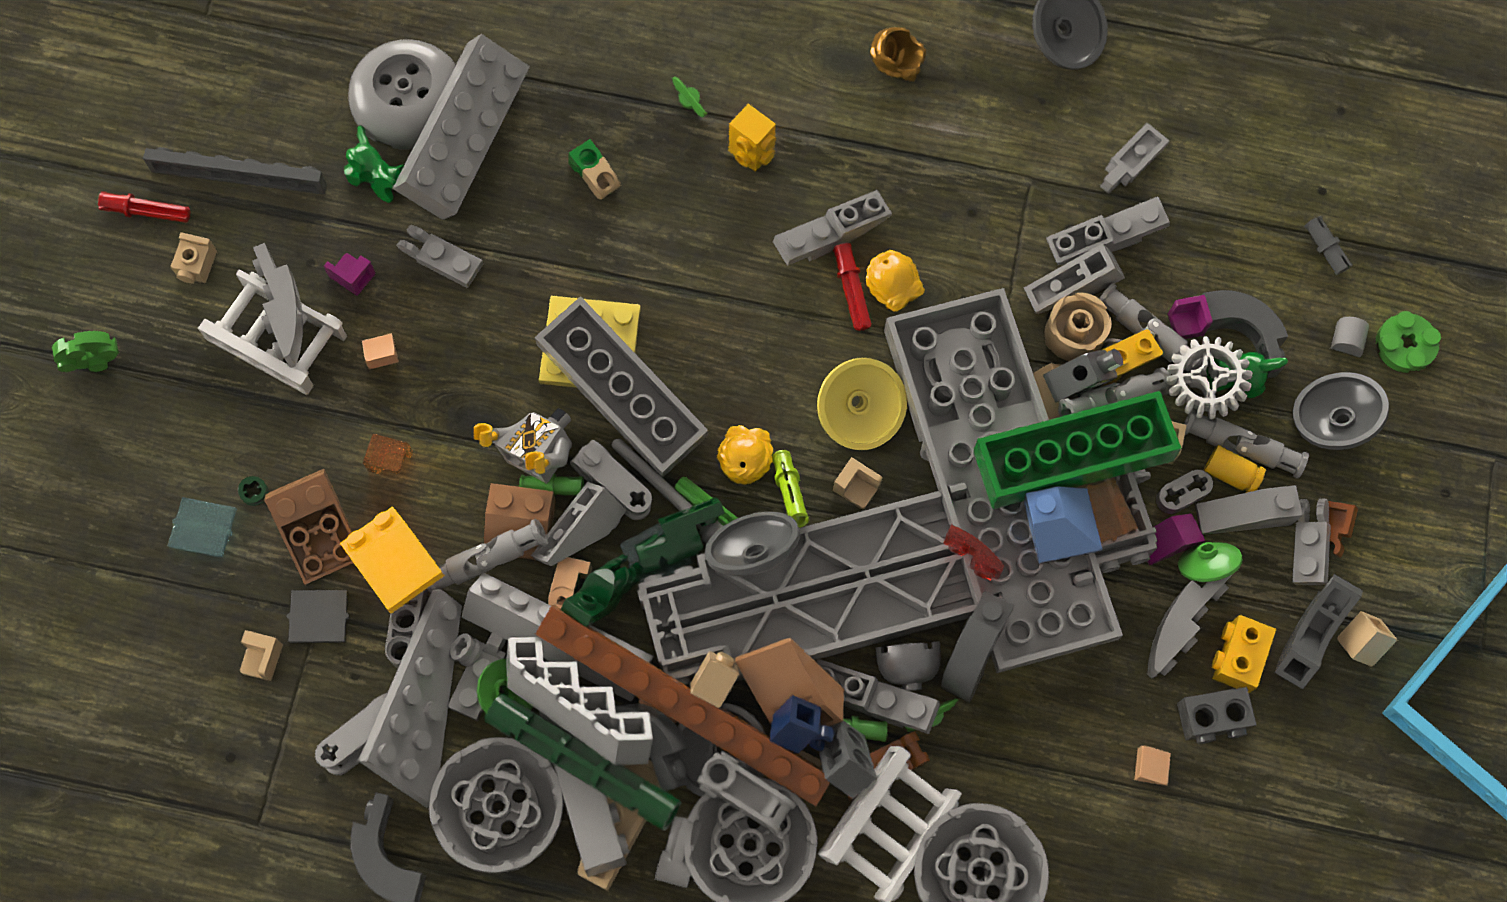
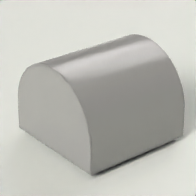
M1356 317L1340 318L1336 324L1331 349L1361 357L1366 343L1369 324L1365 320Z

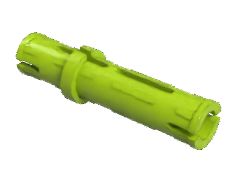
M779 450L772 456L776 471L774 476L775 482L781 489L787 514L797 522L800 528L809 522V517L798 484L800 480L799 472L793 466L790 452Z

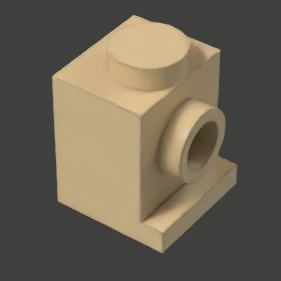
M181 232L179 235L180 242L172 261L171 269L176 274V277L183 282L191 284L195 281L206 283L217 250L210 239Z

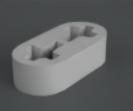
M1203 470L1191 471L1161 488L1156 496L1157 506L1167 514L1177 513L1205 498L1213 488V480ZM1194 480L1196 482L1202 481L1204 484L1201 490L1195 488L1189 491L1187 488L1190 487ZM1179 492L1182 495L1176 500L1175 504L1172 501L1168 503L1165 501L1168 493L1170 496Z

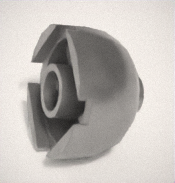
M932 642L933 649H928L927 643L887 646L888 653H884L883 647H877L876 657L879 671L884 679L890 683L902 684V689L904 690L922 689L921 683L932 680L938 673L941 664L940 642Z

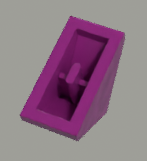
M1192 513L1171 516L1154 526L1156 529L1157 549L1149 556L1150 560L1147 562L1149 566L1206 541Z

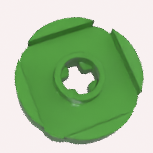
M1403 311L1398 315L1390 317L1380 327L1376 335V344L1378 343L1380 349L1379 356L1381 360L1390 368L1405 373L1416 370L1420 371L1426 368L1436 358L1441 340L1439 331L1426 319L1409 311ZM1401 337L1410 338L1413 341L1414 347L1405 348Z
M101 331L75 333L74 340L65 343L63 337L52 346L54 362L61 372L86 368L93 372L103 371L108 368L107 362L116 358L119 352L116 338L114 337L111 340L108 333Z

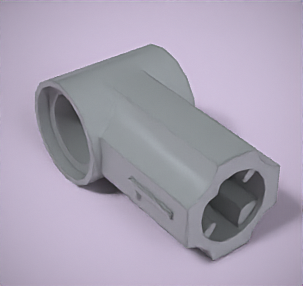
M675 816L666 850L662 851L655 879L687 888L691 877L684 853V835L688 819ZM701 823L698 824L696 829L695 847L701 830Z

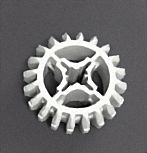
M1205 336L1203 337L1202 345H1199L1198 341L1193 339L1190 343L1191 349L1182 345L1180 347L1181 355L1173 354L1172 361L1174 364L1168 365L1167 372L1172 375L1167 377L1166 383L1173 385L1169 389L1170 396L1179 395L1175 404L1180 406L1186 402L1185 412L1189 414L1195 408L1197 409V418H1202L1203 412L1208 411L1209 418L1214 419L1216 410L1223 417L1227 416V406L1236 411L1239 407L1237 401L1244 402L1247 395L1244 391H1249L1252 385L1246 381L1251 379L1252 371L1244 370L1249 366V360H1239L1243 351L1239 349L1231 352L1232 342H1228L1225 347L1221 346L1220 337L1216 338L1214 344H1210L1209 337ZM1202 358V367L1191 370V373L1183 374L1185 368L1191 362ZM1214 358L1226 363L1231 370L1217 366ZM1207 366L1211 378L1214 379L1211 385V389L1209 382L1207 381V377H1204V375L1206 374ZM1227 382H1235V385L1227 394L1216 398V388L1227 385ZM1186 385H1189L1190 388L1194 387L1202 390L1205 398L1195 395Z

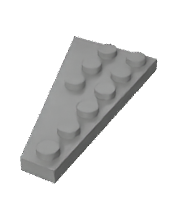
M441 589L432 590L358 760L426 808H429L431 790L440 771L448 713L447 706L449 704L455 661L450 656V649L458 637L462 605Z

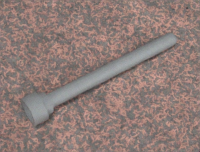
M615 439L612 442L613 449L679 511L692 506L621 439ZM719 521L707 526L696 525L700 529L701 540L706 544L712 535L723 527Z

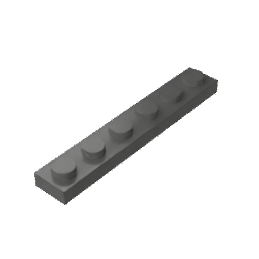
M159 147L157 150L145 148L143 160L148 168L154 173L325 195L327 187L322 172L309 166L294 168L278 162L271 165L260 163L254 159H245L244 161L233 160L224 155H216L215 157L203 156L194 151L179 153L163 147Z

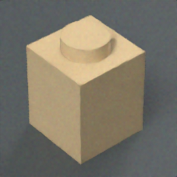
M709 650L690 683L691 694L720 708L739 675L735 659L724 652L719 651L718 654H715Z

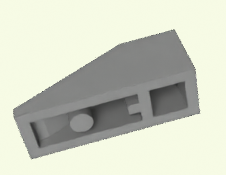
M1102 243L1024 287V290L1035 312L1040 314L1053 309L1055 304L1065 296L1075 295V293L1093 295L1125 277L1113 253Z
M587 482L548 532V544L545 546L538 545L531 556L537 561L553 566L607 536L619 524L621 517L627 510L604 487Z
M1296 485L1266 488L1195 505L1199 529L1203 535L1290 526L1302 516Z

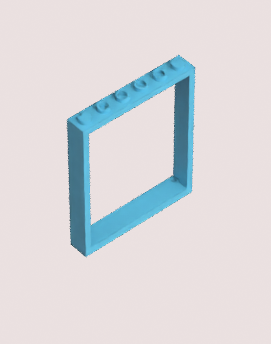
M1506 564L1382 714L1507 820V789L1407 704L1507 583Z

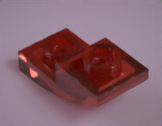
M950 525L943 544L949 546L948 549L957 555L966 556L969 554L973 556L968 568L973 569L975 575L986 580H992V578L998 580L1005 567L1000 559L976 537L959 527Z

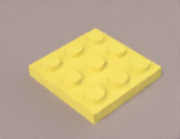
M551 296L546 327L578 298ZM584 299L635 353L641 310L640 305ZM543 352L539 383L576 387Z

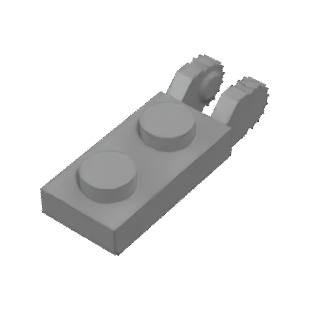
M410 225L407 232L414 239L424 243L421 250L402 239L397 244V247L402 252L415 258L418 263L466 288L470 286L483 266V261L480 258L433 234L429 235L426 231L414 225Z
M1300 499L1302 516L1296 522L1293 583L1295 585H1326L1328 583L1331 532L1329 503L1327 499H1319L1316 511L1318 522H1309L1308 499Z

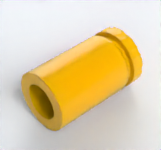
M1217 445L1206 463L1204 471L1240 491L1245 490V493L1257 491L1264 479L1266 469L1261 466L1257 467L1255 463Z

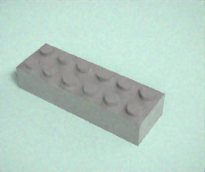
M483 34L469 41L392 189L442 220L455 215L530 66Z
M581 296L535 337L537 346L662 478L708 436L707 428Z

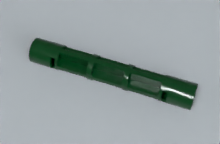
M500 694L489 707L485 716L487 724L509 737L515 735V741L633 812L638 809L640 817L663 831L672 823L681 806L679 799L624 766L614 765L581 740L504 694Z

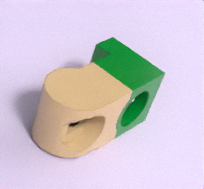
M591 139L568 153V164L575 172L579 173L598 199H603L620 187L617 176Z

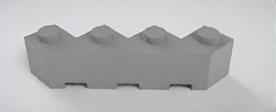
M540 637L508 638L506 659L508 689L614 765L648 764L652 745L649 712L615 713L613 688L579 687L577 662H543L542 639Z

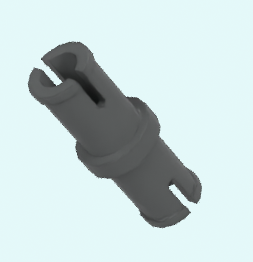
M1318 216L1304 225L1318 245V253L1325 256L1335 275H1339L1353 266L1339 245L1341 241L1338 237L1332 235L1322 216Z

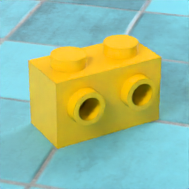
M748 103L729 123V152L734 155L735 159L742 166H749L756 172L762 164L767 165L775 155L776 124Z
M1242 615L1236 617L1232 622L1228 621L1221 635V639L1225 640L1222 651H1217L1211 667L1216 669L1213 679L1236 689L1247 687L1248 693L1256 689L1276 629Z

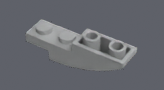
M876 190L828 209L826 215L775 235L773 243L787 266L805 258L812 261L833 251L835 246L849 243L888 219L892 213Z
M1155 197L1106 218L1100 215L1048 236L1046 240L1057 265L1067 264L1102 243L1113 252L1141 242L1142 237L1170 226V221L1159 197Z
M263 243L253 247L257 259L252 260L259 277L265 276L268 283L263 286L269 302L262 304L266 315L261 318L269 334L274 332L277 341L272 343L278 359H285L289 367L292 368L297 365L303 338V314L299 291L288 265L277 268L266 244Z
M1232 575L1221 580L1207 582L1202 588L1192 580L1174 599L1166 611L1152 643L1147 675L1151 679L1158 673L1165 676L1177 663L1173 657L1180 650L1185 654L1198 641L1194 637L1200 629L1196 622L1209 610L1205 604L1211 597L1217 601L1229 587L1225 582Z
M820 659L817 660L816 663L844 689L845 707L875 719L887 721V723L901 728L906 726L927 734L930 733L940 707L938 700L879 682L876 677Z

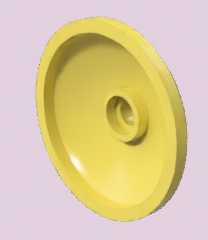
M871 358L848 360L834 368L824 380L818 395V416L825 432L838 444L854 450L876 448L890 440L904 421L907 410V396L904 384L899 375L890 366L881 361ZM859 396V404L857 406H853V398Z

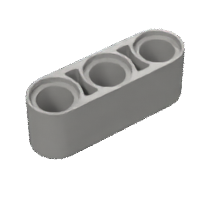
M427 589L390 614L385 654L397 669L402 660L395 659V653L400 647H408L428 601ZM408 615L414 616V623L410 627H400V621L403 617Z

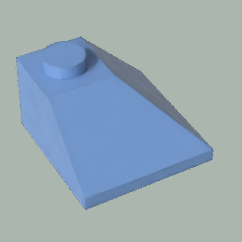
M1053 487L1026 493L1024 505L1039 564L1102 551L1087 488Z

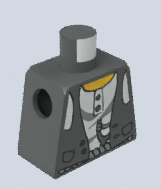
M1116 349L1108 352L1106 350L1088 352L1043 374V377L1055 403L1064 398L1075 399L1080 397L1083 392L1102 387L1116 379L1117 372L1115 369L1123 365V358Z

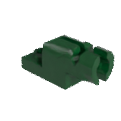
M715 497L657 519L663 534L655 533L634 545L644 573L647 574L660 569L659 561L661 556L664 557L669 565H673V563L694 556L702 550L703 545L696 525L707 526L719 520L718 516L725 514L721 502Z
M623 554L610 560L599 569L591 572L581 590L565 599L560 610L585 627L590 626L615 611L622 595L630 591L633 585L640 580L642 566L635 562L629 569L625 566L619 569L620 565L625 563L629 557Z

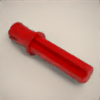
M102 191L98 198L99 210L122 213L126 217H131L132 214L185 223L190 219L191 211L189 207L137 199L131 193L118 195Z
M839 244L833 249L839 269L837 277L841 279L854 329L863 331L871 327V321L858 275L860 268L856 267L851 244Z

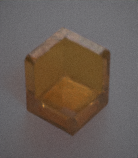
M373 434L363 464L368 472L379 475L382 469L399 473L405 457L411 458L413 451L409 443Z

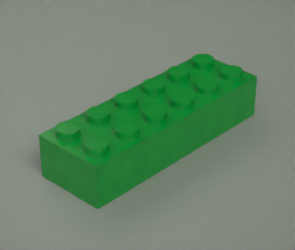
M1156 391L978 438L973 453L992 509H997L1023 502L1026 493L1053 487L1075 488L1173 462L1182 448L1161 392Z

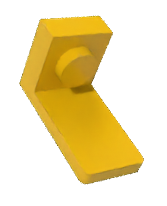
M1148 329L1102 349L1107 352L1116 349L1123 358V365L1115 369L1117 378L1105 385L1116 383L1123 374L1155 360L1163 354L1162 349Z

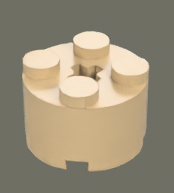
M1075 293V295L1061 298L1053 307L1046 323L1045 345L1055 355L1066 361H1071L1088 352L1099 351L1107 339L1112 326L1111 317L1109 318L1106 311L1107 307L1099 298L1088 293Z

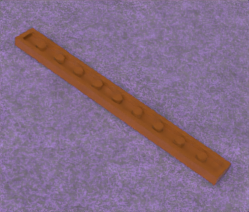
M555 605L550 607L535 635L814 806H817L830 784L825 779L822 768L796 752L770 742L768 735L724 708H718L691 694V689L593 628L585 627L562 612Z

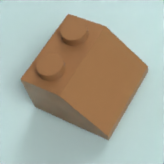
M491 483L485 512L484 543L490 542L496 536L511 529L517 531L531 524V520L535 518L540 521L547 535L552 529L556 506L553 491ZM538 545L524 551V555L519 558L535 560L531 555Z

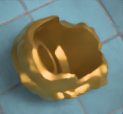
M890 27L875 35L870 55L876 68L882 73L912 82L915 81L917 74L920 72V66L925 61L927 50L922 43H919L914 36L910 35L909 30Z

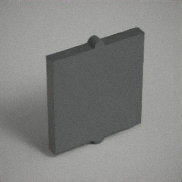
M292 590L290 613L287 614V618L290 620L288 642L346 643L347 620L350 619V615L347 613L348 590Z

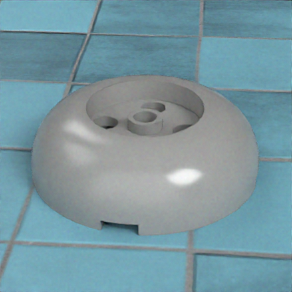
M396 40L378 46L359 62L350 80L348 99L356 124L363 126L366 136L375 142L379 141L392 145V148L413 149L456 64L441 49L418 40ZM412 70H419L416 74L411 75ZM385 81L390 84L382 85L381 83ZM427 90L428 93L423 98H419V91ZM397 100L400 106H393L390 104L393 101Z
M489 738L477 741V743L456 752L439 771L434 781L429 801L431 825L444 850L466 867L490 873H501L518 869L540 856L552 842L558 831L563 813V794L558 776L548 760L514 739ZM488 779L493 780L496 784L494 791L490 793L483 792V782ZM522 789L527 794L526 799L522 803H516L513 800V794L516 790ZM502 802L505 805L504 810H499V813H495L493 811L494 804ZM475 811H481L484 814V821L479 825H474L470 819ZM506 821H512L516 826L514 833L510 835H505L502 832V825Z
M757 777L797 805L794 810L788 812L781 823L779 834L770 831L762 825L757 829L750 828L747 825L749 816L729 803L719 801L721 798L718 796L714 799L706 793L699 799L690 813L684 835V853L687 867L695 883L715 902H786L801 889L812 871L817 850L816 828L812 816L806 805L795 793L772 779ZM778 805L771 814V818H773L776 812L778 811ZM701 823L702 826L695 847V834L698 824ZM725 834H730L734 838V844L730 848H724L720 844V838ZM753 840L756 843V849L754 851H747L744 848L745 841ZM775 842L780 846V853L777 856L767 854L766 846L769 843ZM747 861L752 864L753 872L750 875L744 876L739 872V865L742 862Z
M990 804L964 805L938 818L924 834L915 857V884L922 902H1043L1048 886V863L1040 840L1036 838L1031 829L1026 825V822L1016 814ZM960 847H966L970 850L971 856L968 861H961L958 858L957 851ZM993 852H999L1003 856V863L1000 866H994L990 861V855ZM976 867L983 870L984 875L981 880H978L977 876L972 873ZM957 880L964 881L967 885V891L963 895L957 894L953 889V885ZM990 885L997 886L1000 890V895L996 900L990 899L986 894V890Z

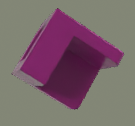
M348 253L340 259L336 266L328 261L324 265L329 278L356 296L359 295L376 274L369 260L363 256L356 259Z
M1205 295L1178 299L1167 313L1172 330L1184 339L1204 336L1213 323Z

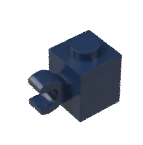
M792 695L773 714L770 742L798 754L808 744L815 750L823 751L825 740L828 742L833 741L834 730L829 726L820 725V706Z

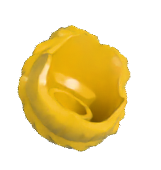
M889 250L880 253L870 261V265L867 268L866 285L878 302L886 305L891 311L896 312L903 309L909 301H914L924 294V288L919 280L916 265L910 257L900 252Z
M740 425L732 426L728 429L725 439L718 448L717 459L720 462V468L730 480L742 485L751 484L762 478L770 470V465L773 462V447L770 444L769 433L760 428L747 429ZM741 462H744V463L746 464V466H745V467H741V466H740V463H741Z

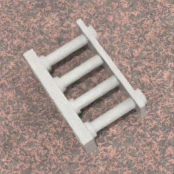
M238 270L236 275L244 286L243 290L221 321H216L214 324L204 319L198 327L199 331L209 342L308 395L314 385L308 377L309 372L307 370L331 335L343 341L346 339L347 335L342 327L343 323L331 314L324 316L301 303L303 325L308 321L321 329L297 365L290 368L288 364L283 362V359H278L274 348L267 349L266 352L257 348L258 344L256 342L266 329L261 318L266 315L265 310L262 311L246 336L242 335L239 338L232 334L231 327L255 293L268 299L263 289V286L267 285L264 278L259 277L254 272L247 274Z
M899 746L889 747L875 768L877 779L856 796L817 854L828 863L837 865L845 860L880 887L874 895V898L880 902L895 901L901 895L904 889L903 882L914 867L918 846L924 834L938 818L958 807L957 800L962 794L958 790L946 788L942 794L907 768L908 763L906 762L911 754ZM900 778L934 804L924 821L889 795L890 791L888 789L895 779ZM882 805L916 831L906 848L871 822L872 818L870 815L876 806ZM858 833H864L898 859L888 876L852 850L853 845L851 844Z

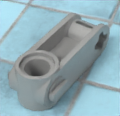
M591 440L570 461L573 469L580 476H583L587 482L604 487L627 510L624 513L632 520H641L647 517L651 508V493L598 442ZM632 499L634 501H639L640 499H642L643 506L638 504L635 507H633Z
M387 693L374 699L364 710L317 746L315 758L322 767H325L331 774L343 775L360 763L358 760Z
M722 751L721 754L715 753L705 763L702 774L697 780L700 784L699 789L714 799L718 796L770 831L779 834L781 823L788 812L794 810L797 805L782 793L738 766L739 762ZM715 767H722L727 771L728 779L723 783H715L710 779L709 772ZM778 805V806H779L778 811L776 812V814L774 815V817L771 818V817H770L771 814L773 813L774 809H775L776 806Z

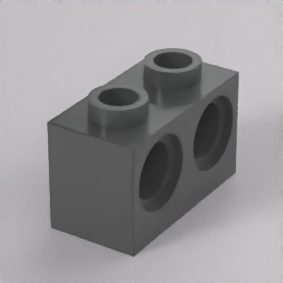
M1247 687L1184 697L1177 703L1186 741L1196 739L1197 744H1205L1216 741V736L1227 734L1228 739L1239 738L1248 735L1247 730L1256 726ZM1227 707L1237 711L1239 716L1238 722L1228 718L1226 713ZM1196 712L1206 716L1208 720L1207 727L1197 724L1195 720Z
M843 720V722L829 726L834 730L833 741L828 742L825 740L824 750L819 751L825 779L851 798H854L864 789H867L877 777L865 736Z

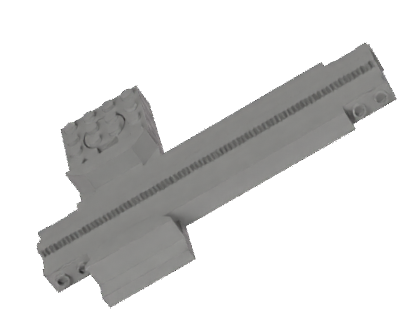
M1004 288L886 319L884 333L897 374L905 387L907 405L919 442L923 441L920 455L922 459L929 461L938 491L799 528V542L791 555L779 565L760 574L735 577L719 573L709 566L704 553L697 555L699 568L693 569L692 566H686L675 570V574L662 577L661 574L646 577L644 583L638 584L639 590L637 592L642 610L645 609L660 670L663 669V672L689 687L709 650L715 654H718L719 651L724 652L735 659V657L787 638L794 640L813 660H818L968 619L975 611L984 591L1014 605V609L991 653L997 673L1116 641L1123 636L1102 573L1117 570L1120 568L1119 564L1131 561L1132 565L1144 563L1150 560L1149 556L1157 549L1155 527L1152 528L1133 472L1075 487L1087 488L1102 551L1041 564L1038 563L1024 501L992 509L973 453L978 438L1049 420ZM739 667V675L735 682L745 679Z

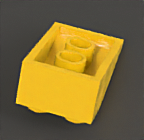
M393 506L387 511L379 513L374 520L361 529L352 532L340 543L390 614L445 576Z

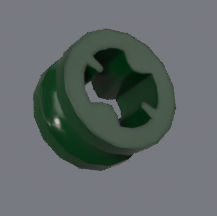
M256 476L246 477L238 486V495L244 503L250 506L262 504L265 501V494L269 493L264 481ZM255 484H259L257 488L261 491L260 495H253L252 498H247L249 494L246 489L248 487L253 488Z

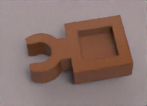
M1328 501L1329 524L1331 525L1330 545H1335L1333 554L1341 558L1344 553L1341 539L1342 537L1351 538L1358 508L1351 504Z

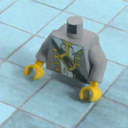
M557 408L548 419L532 412L520 422L505 428L492 429L491 425L480 423L474 426V439L479 440L483 447H489L492 442L495 443V446L507 463L547 484L557 468L567 464L572 442L563 429L569 424L571 418L565 411Z

